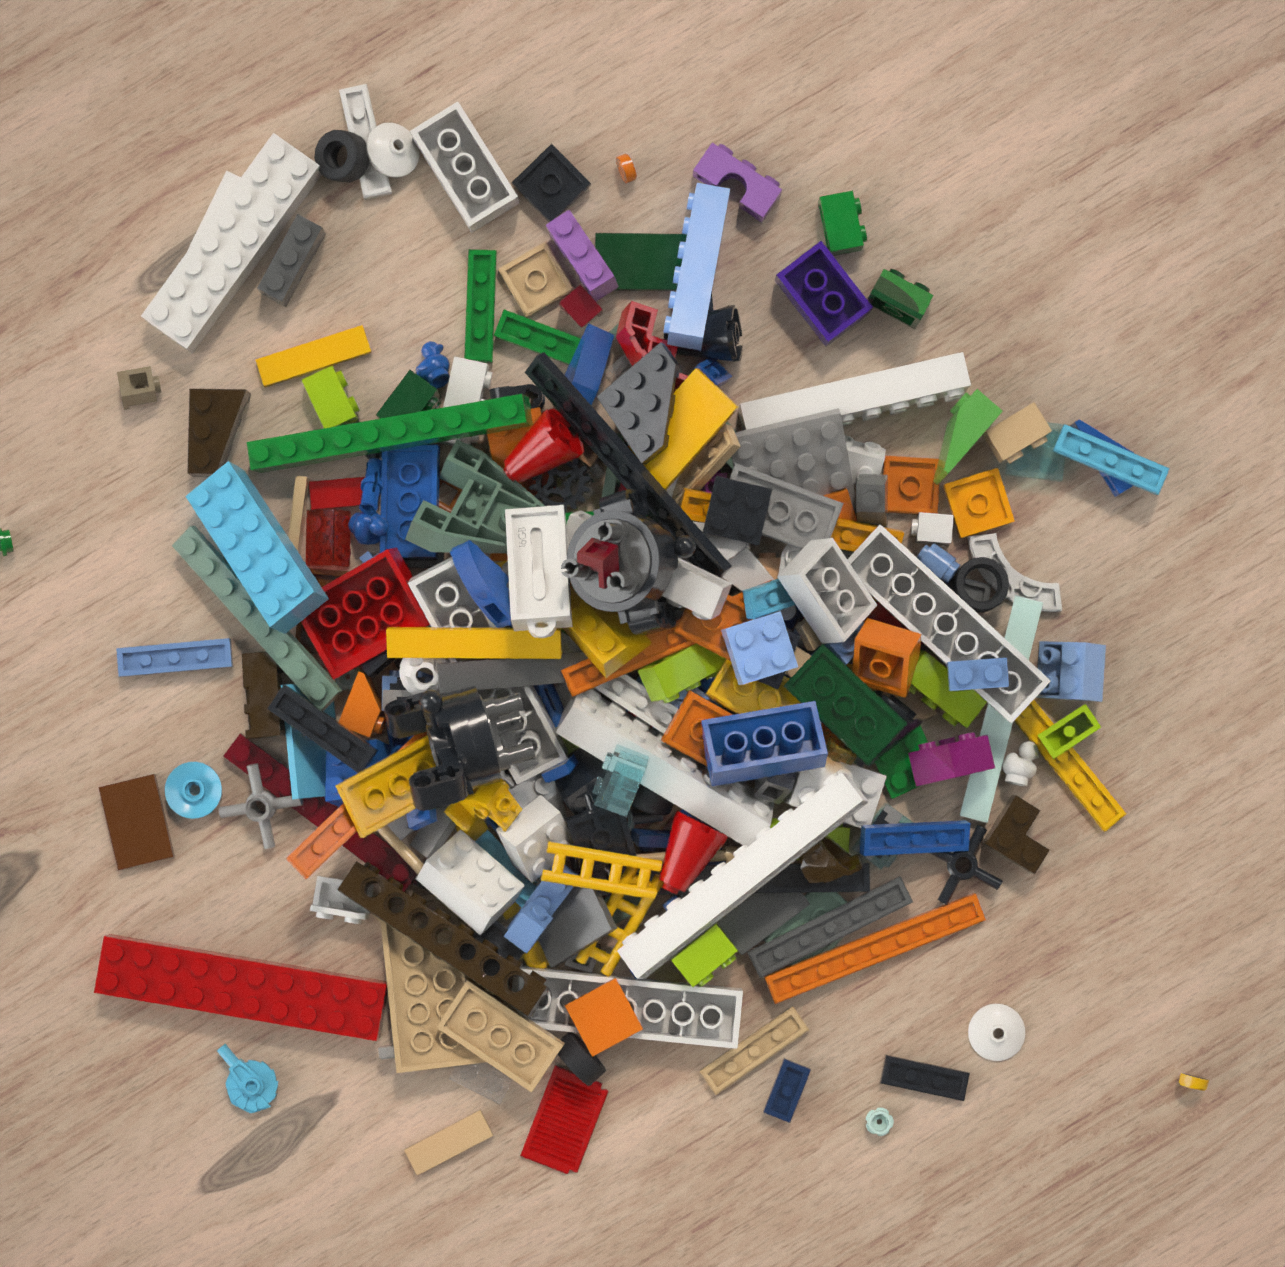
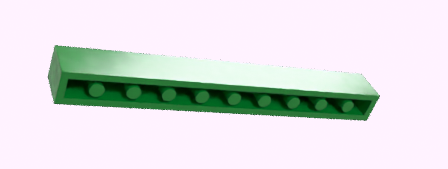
M523 394L249 441L247 442L250 470L264 473L530 427L533 425L529 398Z

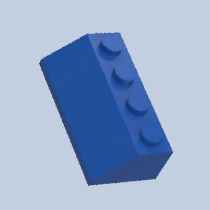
M815 701L701 721L706 762L712 786L823 768L826 765L828 752Z

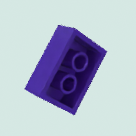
M822 241L818 242L776 274L775 282L825 347L869 315L873 309L872 305Z

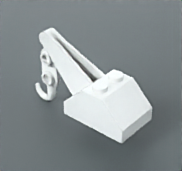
M694 522L703 532L705 523ZM704 533L732 565L723 578L743 591L769 580H774L751 552V543ZM789 544L786 545L781 555L779 574L802 549ZM678 556V558L691 563L687 558H681ZM794 605L777 612L781 611L783 620L788 621L795 617L797 609Z

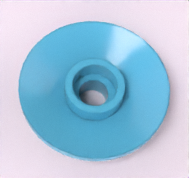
M187 762L181 764L170 773L166 780L165 797L167 803L175 813L182 817L190 819L204 817L210 814L220 802L222 796L220 778L210 766L204 763ZM193 785H198L200 788V792L196 796L190 792V788Z

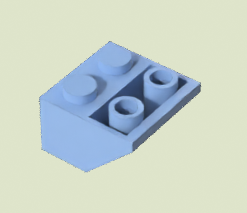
M1039 641L1038 669L1051 682L1036 698L1102 702L1106 645L1087 642Z

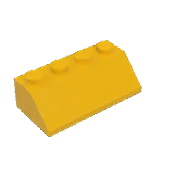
M570 582L573 627L562 629L607 678L651 645V641L646 635H634L629 628L628 622L621 624L618 612L599 610L587 604L576 593Z

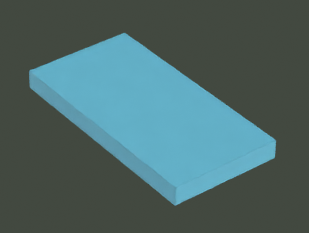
M287 684L288 687L310 701L296 684ZM333 701L324 712L336 720ZM285 722L292 800L325 796L326 750Z

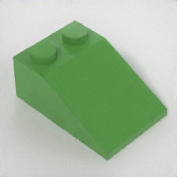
M978 389L972 395L966 392L950 410L953 416L947 422L933 482L937 485L949 474L1003 412Z

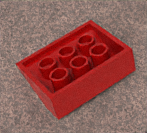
M397 548L383 551L321 587L329 599L301 621L333 680L386 651V629L388 627H427L430 625L408 584L412 574Z

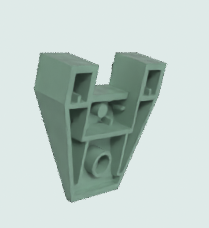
M457 439L446 458L439 478L463 491L451 513L423 500L411 522L405 540L430 552H450L453 547L471 540L483 553H507L505 509L544 507L545 505L516 480L512 481L509 479L504 470L483 451Z

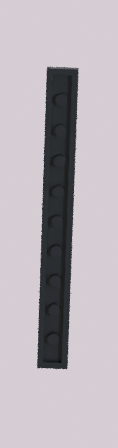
M542 352L537 355L526 369L525 374L626 489L640 490L645 494L649 506L648 514L662 529L671 534L674 541L681 535H688L694 539L696 550L687 559L693 565L722 578L732 565L546 353Z
M863 863L861 870L827 883H809L800 868V864H790L755 893L870 892V863ZM707 865L689 888L699 880L706 881L711 877V871L717 865ZM623 866L621 877L625 872L627 866ZM595 870L592 872L593 878L607 880L605 870ZM651 870L649 881H652L655 874L660 875L661 871ZM661 886L659 892L657 893V895H673V894H674V893H672V892H670V891H668V890L662 888V886ZM688 889L685 892L679 890L678 894L690 893ZM600 891L602 896L612 895L611 892Z

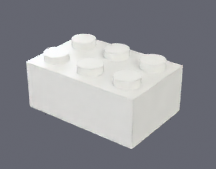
M833 538L811 540L777 576L822 644L845 642L877 606Z
M827 757L826 765L823 768L793 773L796 775L794 787L782 802L795 807L802 805L801 799L811 791L817 793L825 786L823 782L832 774L838 773L839 775L845 773L849 775L869 803L844 821V823L860 828L861 825H871L887 777Z
M459 830L426 860L416 878L479 935L486 931L514 904L525 886L462 830Z

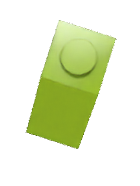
M1084 704L1037 736L1052 758L1055 759L1100 729L1101 726L1087 705Z

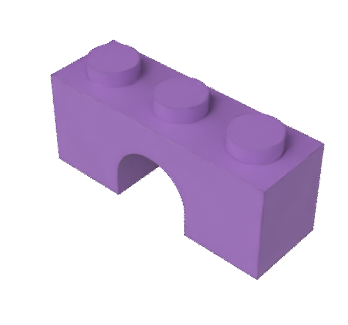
M712 142L693 169V177L704 184L718 187L725 180H739L746 189V193L739 203V208L762 223L781 196L782 189L779 188V182L768 175L764 178L755 172L757 168L749 161L744 159L742 162L732 156L734 153L723 144L717 146Z
M570 210L546 224L551 238L563 256L569 260L580 281L596 302L618 288L613 273Z

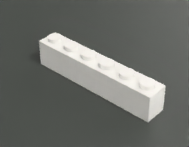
M581 510L570 514L566 524L568 547L576 530L592 515ZM678 558V568L673 571L670 583L662 596L667 598L666 601L675 607L682 608L684 606L692 610V614L699 619L711 620L720 615L732 583Z

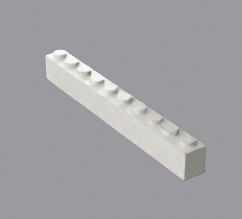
M834 773L823 782L825 786L817 793L811 791L801 799L802 805L794 811L792 809L785 811L778 818L780 822L773 828L768 826L761 830L755 836L757 840L750 846L745 844L733 853L735 858L727 864L722 862L711 871L712 876L706 881L699 880L688 889L690 893L683 899L679 897L669 903L666 907L668 911L660 917L656 915L644 924L646 928L638 935L635 932L622 941L624 946L617 950V952L637 979H646L869 803L849 775Z

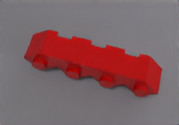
M631 301L622 311L616 333V339L631 365L636 364L660 342L667 346L675 358L678 346L667 345V340L652 336L658 309ZM679 373V378H676L674 392L687 379L688 375Z

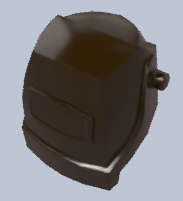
M825 836L799 857L800 868L809 883L831 882L839 877L851 875L863 867L862 858L859 854L851 856L829 836Z

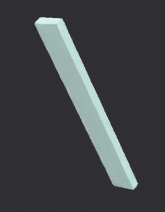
M1015 595L1005 639L1029 660L1043 602ZM989 703L980 736L988 735L995 769L970 774L960 816L988 823L1013 722H1008Z

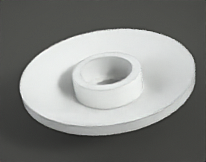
M383 123L376 126L368 135L366 141L367 156L371 164L379 172L389 177H403L415 169L419 161V148L412 139L410 131L396 123ZM393 143H395L400 150L395 149Z
M989 1004L980 1008L971 1018L968 1037L973 1049L980 1056L992 1061H1003L1011 1058L1021 1049L1025 1039V1026L1020 1015L1011 1007L1003 1004ZM997 1028L1003 1030V1036L999 1039L993 1036V1031Z

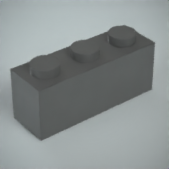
M297 214L257 287L262 295L287 307L326 235L323 227Z

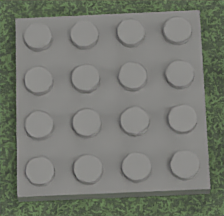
M839 408L735 433L741 447L731 456L733 468L735 463L822 496L846 488L855 514L857 513L854 485Z

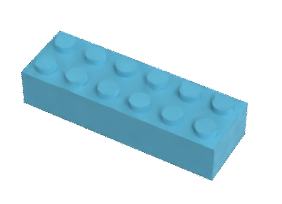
M228 461L185 496L270 628L286 634L329 599L244 469Z

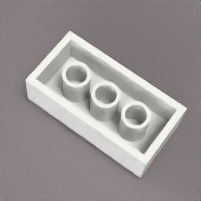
M459 102L454 103L410 131L412 139L471 233L519 204L517 194Z

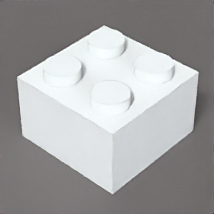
M541 795L522 809L506 831L501 827L496 829L512 865L531 882H534L541 876L542 870H549L553 866L555 854L546 853L548 841L573 845L561 812Z

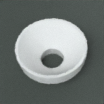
M403 658L399 670L403 686L412 695L424 693L427 690L439 692L437 663H449V658ZM420 668H429L433 672L434 677L430 682L422 683L417 679L416 672Z

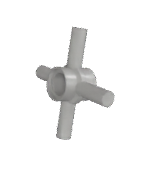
M258 763L247 765L252 794L248 797L246 803L219 807V815L221 818L246 814L250 820L259 822L264 849L275 847L270 818L273 817L276 809L303 805V798L292 800V795L276 798L273 793L263 790ZM257 800L265 804L266 812L260 811L257 808Z

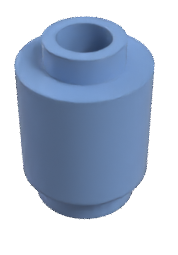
M935 543L931 547L925 545L917 556L928 569L947 584L961 566L956 562L955 557Z

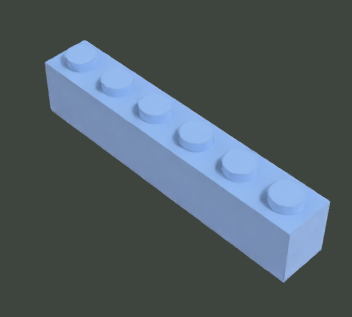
M697 183L695 193L689 192L687 210H692L691 217H685L682 234H687L686 242L680 241L677 258L682 259L681 267L675 266L673 283L678 284L676 292L671 291L668 308H672L673 313L672 317L666 316L663 333L669 334L667 345L701 351L730 188Z

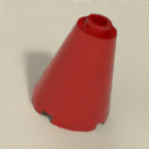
M553 408L543 411L504 460V472L509 479L522 483L574 460L583 454L584 446L578 433L574 436L568 429L571 425L560 412Z
M677 811L673 819L659 880L664 882L662 888L676 895L679 890L685 892L725 844L728 836Z

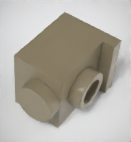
M151 366L117 372L124 410L130 409L129 406L157 401L156 393H161L159 377L152 376Z

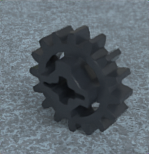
M576 458L572 462L569 461L562 464L572 468V470L563 472L559 471L557 467L547 471L549 478L543 488L542 480L546 472L531 478L536 481V484L529 486L531 491L538 492L534 497L539 501L543 500L542 504L545 506L564 505L565 513L568 512V507H572L573 510L577 511L576 503L578 501L586 503L585 498L582 496L583 493H591V489L585 486V483L591 482V477L583 476L588 470L587 467L582 466L578 468L580 459ZM559 477L562 480L567 479L564 483L566 488L560 490L558 487L554 488L557 485L555 480ZM579 480L578 491L573 495V484ZM556 495L563 497L565 502H554L548 498Z

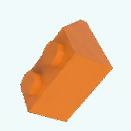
M867 618L855 638L852 671L870 688L906 698L919 659L922 634Z
M358 671L339 723L349 730L375 738L377 734L383 733L386 726L385 712L382 710V703L371 677Z

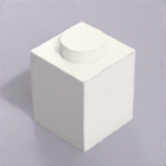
M919 512L917 519H912L911 536H916L915 543H935L936 545L949 546L952 541L954 515Z

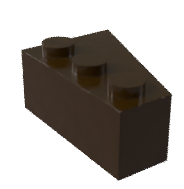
M189 388L187 474L192 477H210L226 464L233 446L235 434L242 421L243 412L251 396V393L246 389Z
M266 651L242 654L243 688L246 692L247 704H244V713L248 714L249 730H245L246 739L286 736L284 720L267 709L281 689V685H287L282 683V673L285 672Z

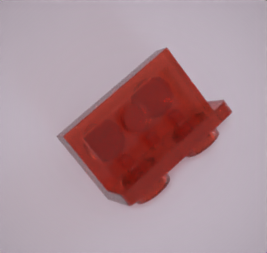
M340 509L307 510L305 560L307 566H350V511Z

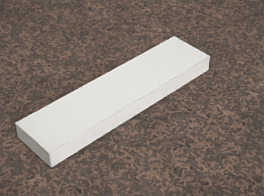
M367 84L341 89L339 92L348 131L361 136L366 142L368 135L376 127ZM370 162L366 173L360 178L364 200L392 194L388 176L379 172Z

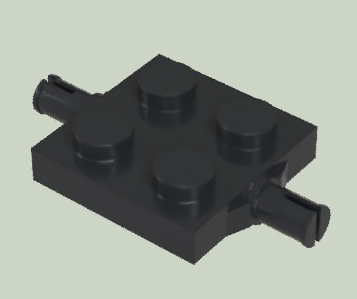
M590 790L589 794L587 791L584 792L582 795L584 796L587 809L580 814L565 818L573 846L636 856L622 803L618 801L606 806H598L595 791ZM577 858V862L581 872L583 859ZM595 861L593 871L605 870L607 880H609L612 864Z

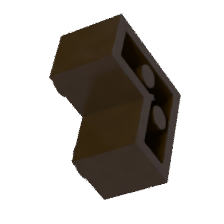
M1011 795L982 842L1032 874H1036L1050 851L1026 835L1041 810L1017 795Z

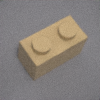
M1035 402L985 431L983 437L998 462L1001 463L1007 460L1010 464L1024 456L1022 450L1031 445L1035 449L1047 442L1046 436L1052 430Z

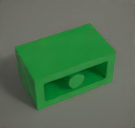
M853 190L819 197L818 206L826 246L830 253L836 256L862 251L863 242H867L865 225L860 226L858 215L862 214L859 198H854Z

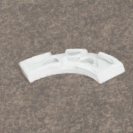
M996 533L967 537L972 559L979 557L994 559L1005 569L1009 579V589L1005 597L1007 600L1014 602L1015 595L1043 602L1041 611H1062L1059 583L1035 581L1017 572L1003 555ZM979 568L978 571L996 591L997 580L993 573Z

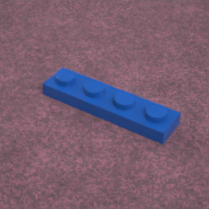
M966 820L861 825L859 853L863 856L969 851L971 823Z

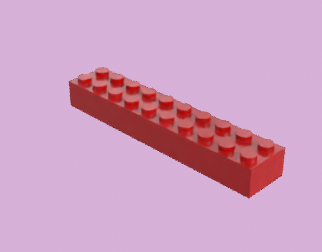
M108 934L103 937L94 993L377 1041L381 1034L388 988L387 981Z

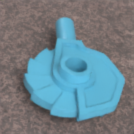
M226 1044L220 1047L217 1052L230 1066V1074L225 1084L231 1103L249 1113H255L271 1107L269 1103L276 1097L279 1080H276L274 1069L271 1070L263 1061L248 1060V1062H245L242 1059H238Z

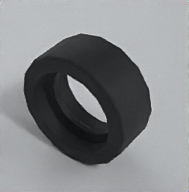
M986 557L973 558L964 563L956 572L953 580V591L977 613L988 612L1000 605L1007 596L1009 589L1008 574L1003 566L994 559ZM979 568L990 571L997 580V590L994 596L987 601L981 602L969 597L964 586L965 578L969 572Z
M568 1032L560 1039L565 1044L558 1053L559 1057L583 1083L591 1086L606 1072L605 1066L596 1055L591 1056L584 1041L575 1033Z

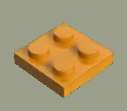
M998 468L943 485L951 513L954 515L953 520L959 539L1015 522Z

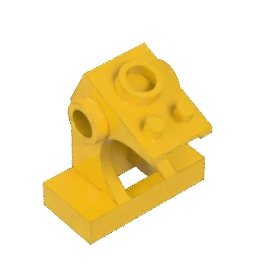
M500 778L498 783L473 789L475 794H468L464 800L448 805L444 813L463 831H468L478 817L482 819L490 817L506 831L522 811V808L510 793L509 785Z

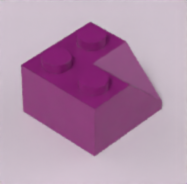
M975 732L958 735V742H956L955 737L938 740L939 746H936L935 741L919 744V751L908 753L916 787L995 769L988 735L976 737Z

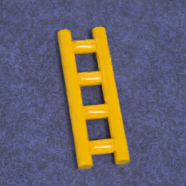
M548 841L546 853L555 854L552 871L542 870L541 881L655 900L657 889L648 887L651 870L661 871V860ZM566 856L583 859L580 876L563 873ZM595 861L612 864L609 880L591 878ZM623 866L640 868L637 885L620 882Z
M627 866L620 882L637 885L639 875L636 873L639 868ZM655 874L652 881H649L648 887L657 889L656 895L664 883L659 880L660 875ZM612 893L606 903L611 916H613L616 909H619L631 915L629 922L624 930L617 927L616 930L608 934L618 940L610 954L595 947L597 944L595 942L579 952L575 959L581 964H586L588 958L591 957L604 964L601 969L604 975L611 976L621 959L617 950L624 946L622 941L626 937L636 932L653 899L642 898L637 906L623 899V894Z

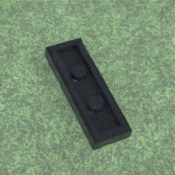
M885 1054L880 1084L964 1101L970 1073Z

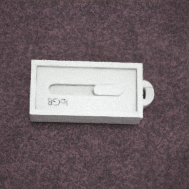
M564 505L505 509L510 612L514 631L529 630L535 638L551 637L555 633L556 628L573 627L570 579L562 574L567 569H561L563 561L567 559L568 552Z

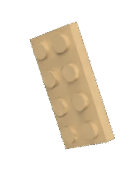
M470 978L466 981L436 1027L531 1093L565 1044Z

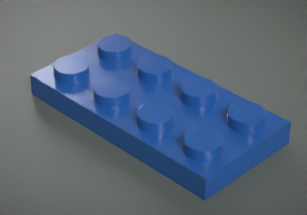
M420 445L382 452L381 481L383 482V490H381L380 516L388 521L389 529L386 534L380 536V553L390 548H397L403 559H438V552H430L405 539L411 522L423 500L439 507V445Z

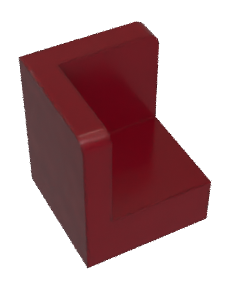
M581 285L576 287L559 303L561 310L567 316L570 315L580 328L585 327L596 316L600 317L603 314V309Z
M591 538L577 552V563L589 566L591 570L598 572L599 588L606 589L608 587L607 577H613L611 575L612 572H619L618 545Z

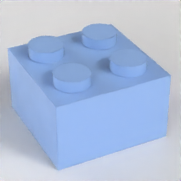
M781 611L721 630L738 685H744L798 667Z

